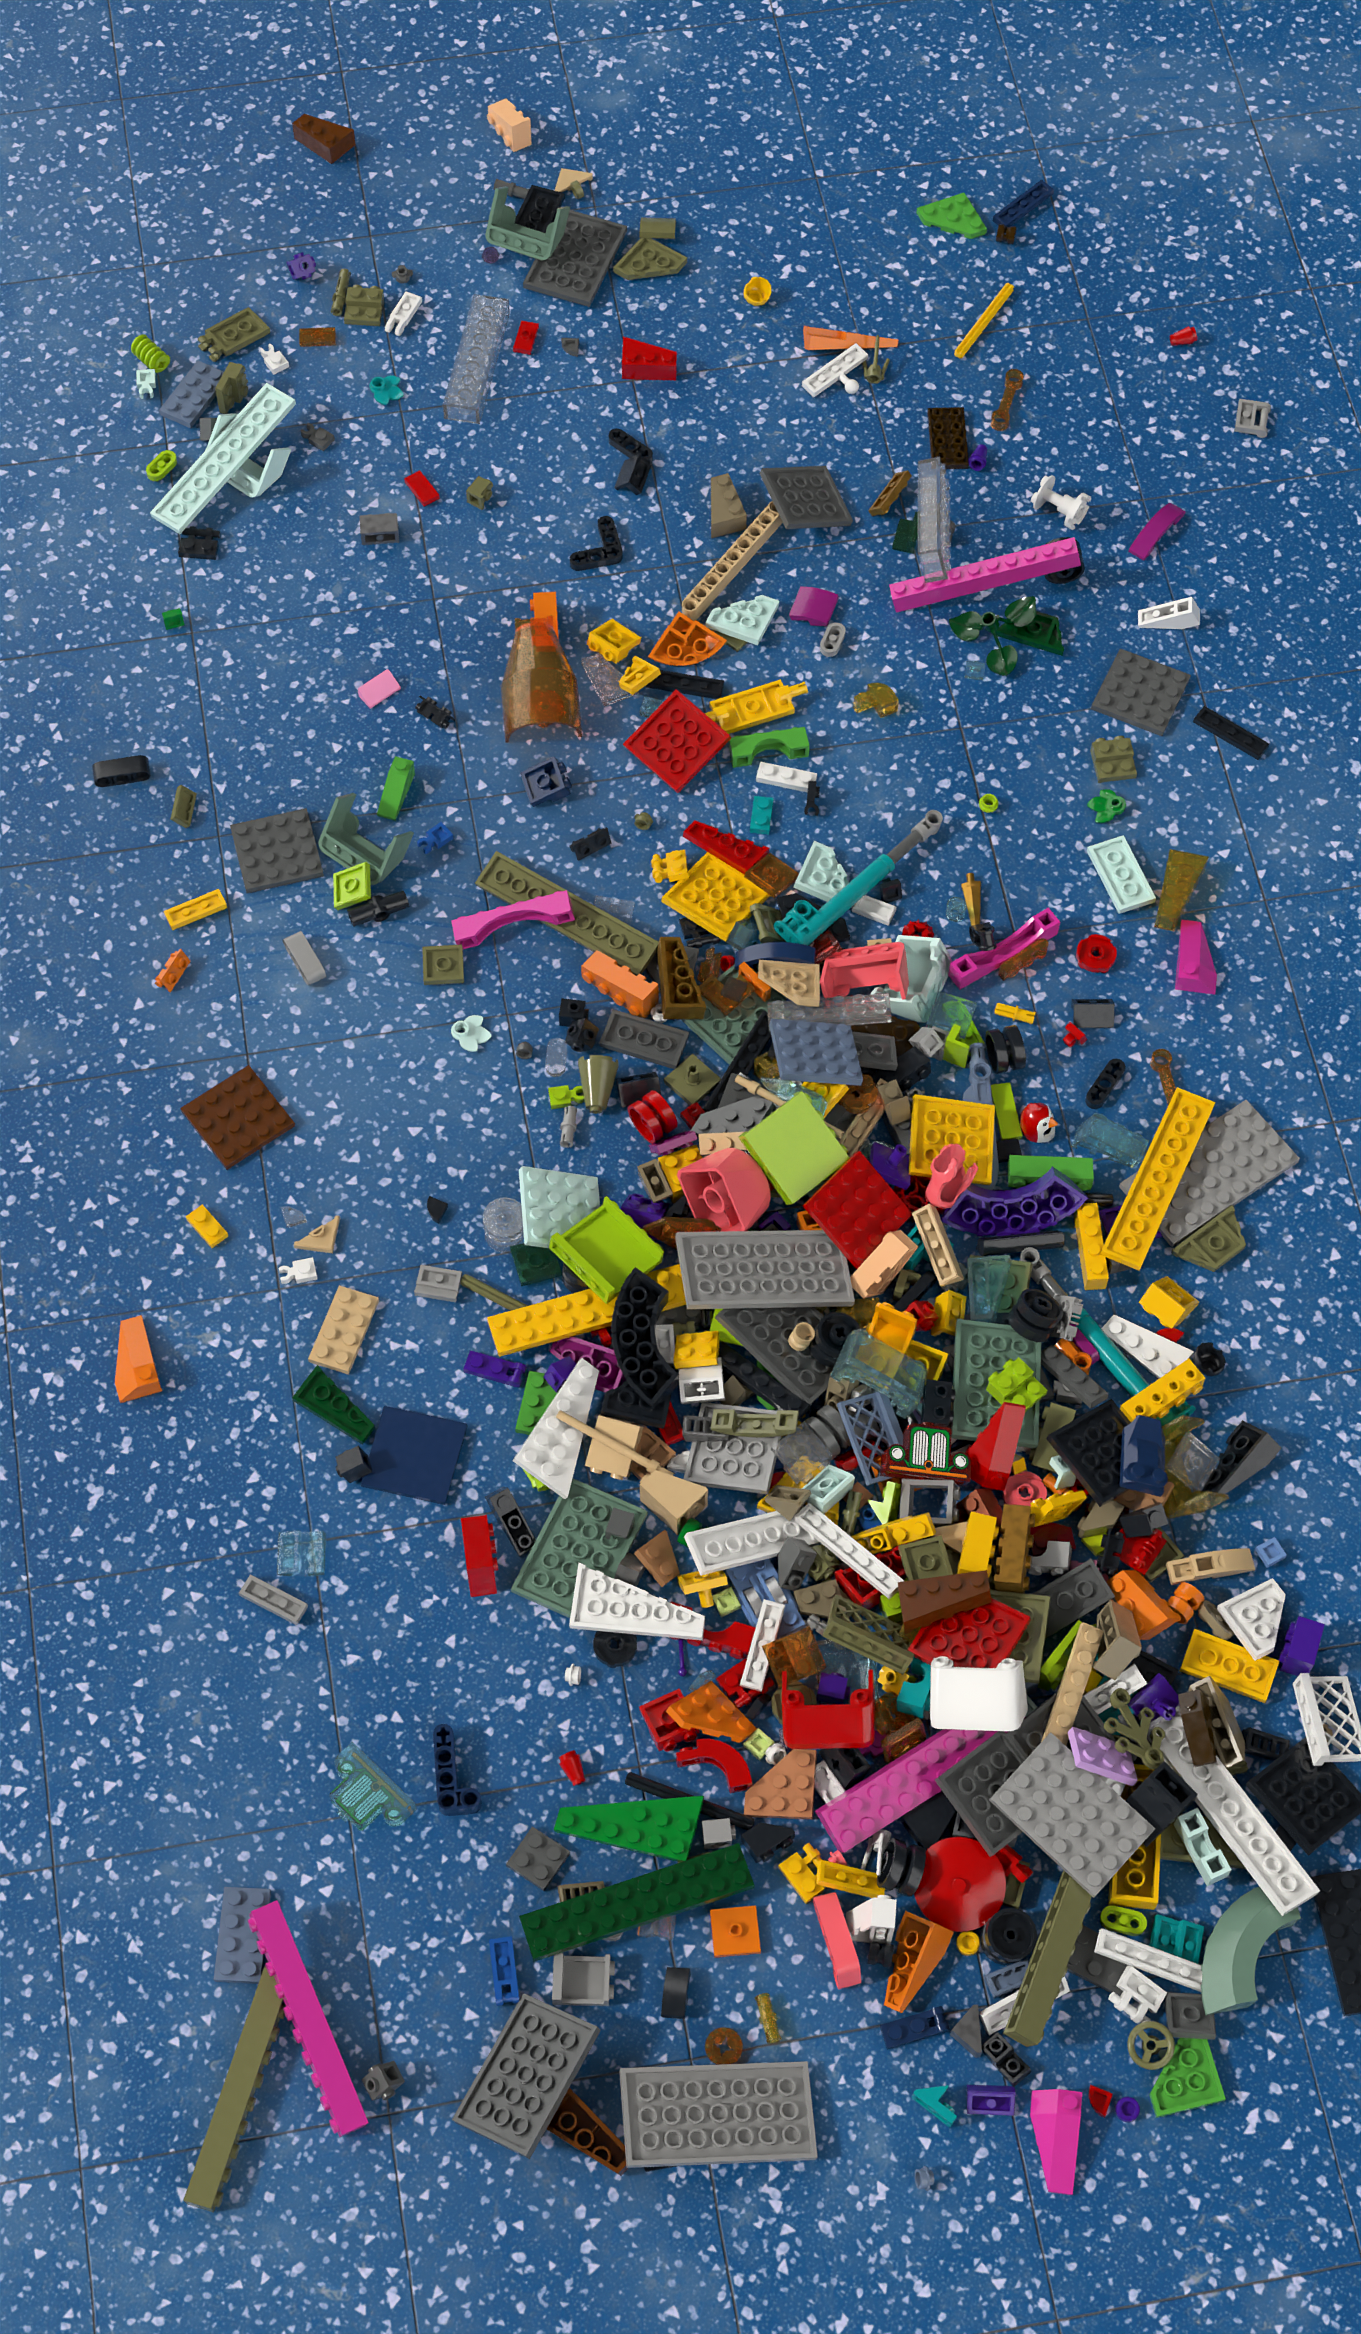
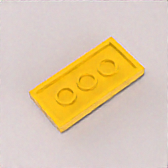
M1194 1629L1180 1672L1199 1679L1211 1676L1218 1686L1265 1703L1279 1660L1264 1656L1255 1661L1245 1647Z

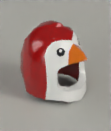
M1044 1103L1028 1104L1021 1112L1020 1127L1025 1138L1036 1143L1049 1142L1054 1138L1055 1126L1058 1123L1054 1119L1049 1106ZM1048 1128H1051L1048 1134L1043 1135Z

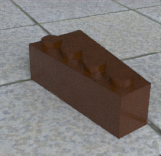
M569 2087L546 2130L622 2176L628 2169L626 2167L625 2144Z

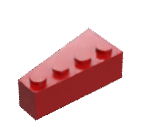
M899 1546L892 1548V1551L885 1554L875 1555L877 1559L903 1580L907 1578L899 1553ZM851 1567L835 1571V1579L839 1588L853 1603L868 1610L879 1604L880 1596L883 1594Z

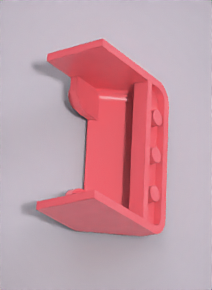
M902 942L835 950L826 955L820 985L827 1010L831 1009L833 999H844L850 993L851 988L888 984L891 990L900 991L902 1000L906 999L909 979L906 950Z

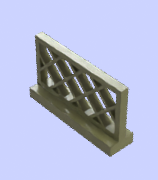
M837 1594L834 1596L827 1626L823 1631V1637L901 1674L905 1673L914 1657V1654L908 1651V1648L915 1639L916 1632L913 1631L905 1634L904 1626ZM839 1605L845 1607L847 1611H843ZM859 1615L864 1616L867 1620L863 1621ZM848 1616H852L856 1622H851ZM879 1624L885 1626L887 1630H883ZM868 1626H872L876 1632H871ZM899 1634L908 1637V1639L903 1640ZM892 1635L896 1641L892 1642L888 1636Z

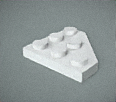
M1272 1578L1217 1606L1219 1614L1255 1661L1274 1651L1285 1593Z

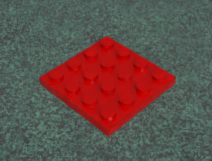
M676 689L623 743V746L678 794L726 745L731 736Z
M861 1151L855 1152L803 1205L805 1210L855 1269H858L883 1242V1238L888 1232L897 1231L912 1215V1212Z
M991 1598V1603L967 1612H958L953 1614L951 1618L945 1620L942 1618L932 1622V1625L924 1628L921 1627L908 1651L912 1652L915 1658L931 1665L934 1658L945 1656L953 1661L954 1667L996 1668L1002 1660L1009 1658L1029 1625L1031 1617Z

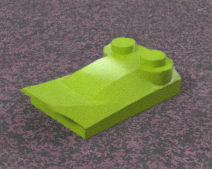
M1080 1620L1076 1622L1042 1665L1038 1688L1047 1691L1051 1688L1055 1690L1061 1683L1064 1669L1067 1666L1080 1624L1082 1623Z

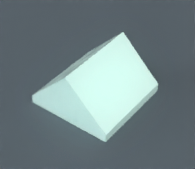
M829 1464L802 1488L810 1490L812 1493L807 1503L812 1504L821 1513L825 1514L849 1490L853 1489L855 1477L853 1474Z

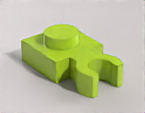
M568 1085L548 1088L551 1109L571 1106V1101L576 1103L585 1102L584 1096L577 1095L578 1093H583L582 1086H576L573 1090H569Z

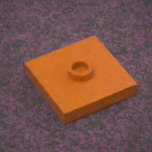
M756 1905L710 1910L714 1958L761 1954Z

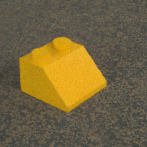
M1166 1276L1153 1282L1139 1303L1147 1313L1154 1314L1159 1318L1163 1326L1172 1329L1178 1326L1199 1304V1301Z

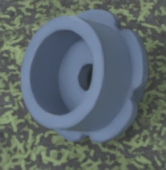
M926 2166L915 2170V2183L918 2189L928 2191L930 2190V2185L934 2184V2174Z

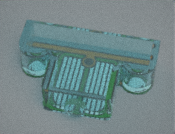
M353 1742L335 1758L334 1763L337 1774L344 1780L329 1794L331 1803L338 1809L337 1814L343 1821L347 1822L349 1820L359 1831H363L382 1813L385 1822L390 1826L396 1827L404 1823L417 1810L415 1803Z

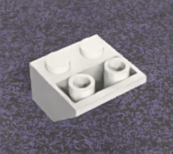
M718 1357L717 1365L679 1369L682 1404L725 1400L721 1357Z

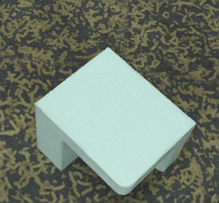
M1059 1455L1051 1457L1049 1464L1059 1475L1054 1485L1056 1490L1074 1486L1077 1477Z

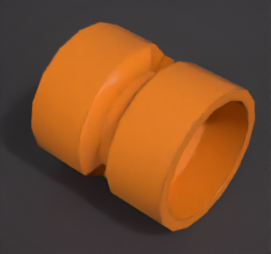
M1181 1582L1175 1590L1174 1596H1171L1167 1602L1168 1606L1182 1617L1178 1623L1187 1624L1194 1614L1193 1610H1197L1205 1599L1196 1587L1189 1583Z

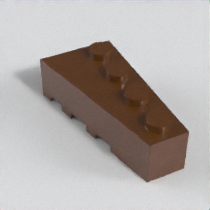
M987 1570L898 1582L905 1634L913 1632L912 1630L921 1626L924 1628L932 1625V1622L942 1618L944 1620L951 1618L953 1614L958 1612H967L991 1603Z

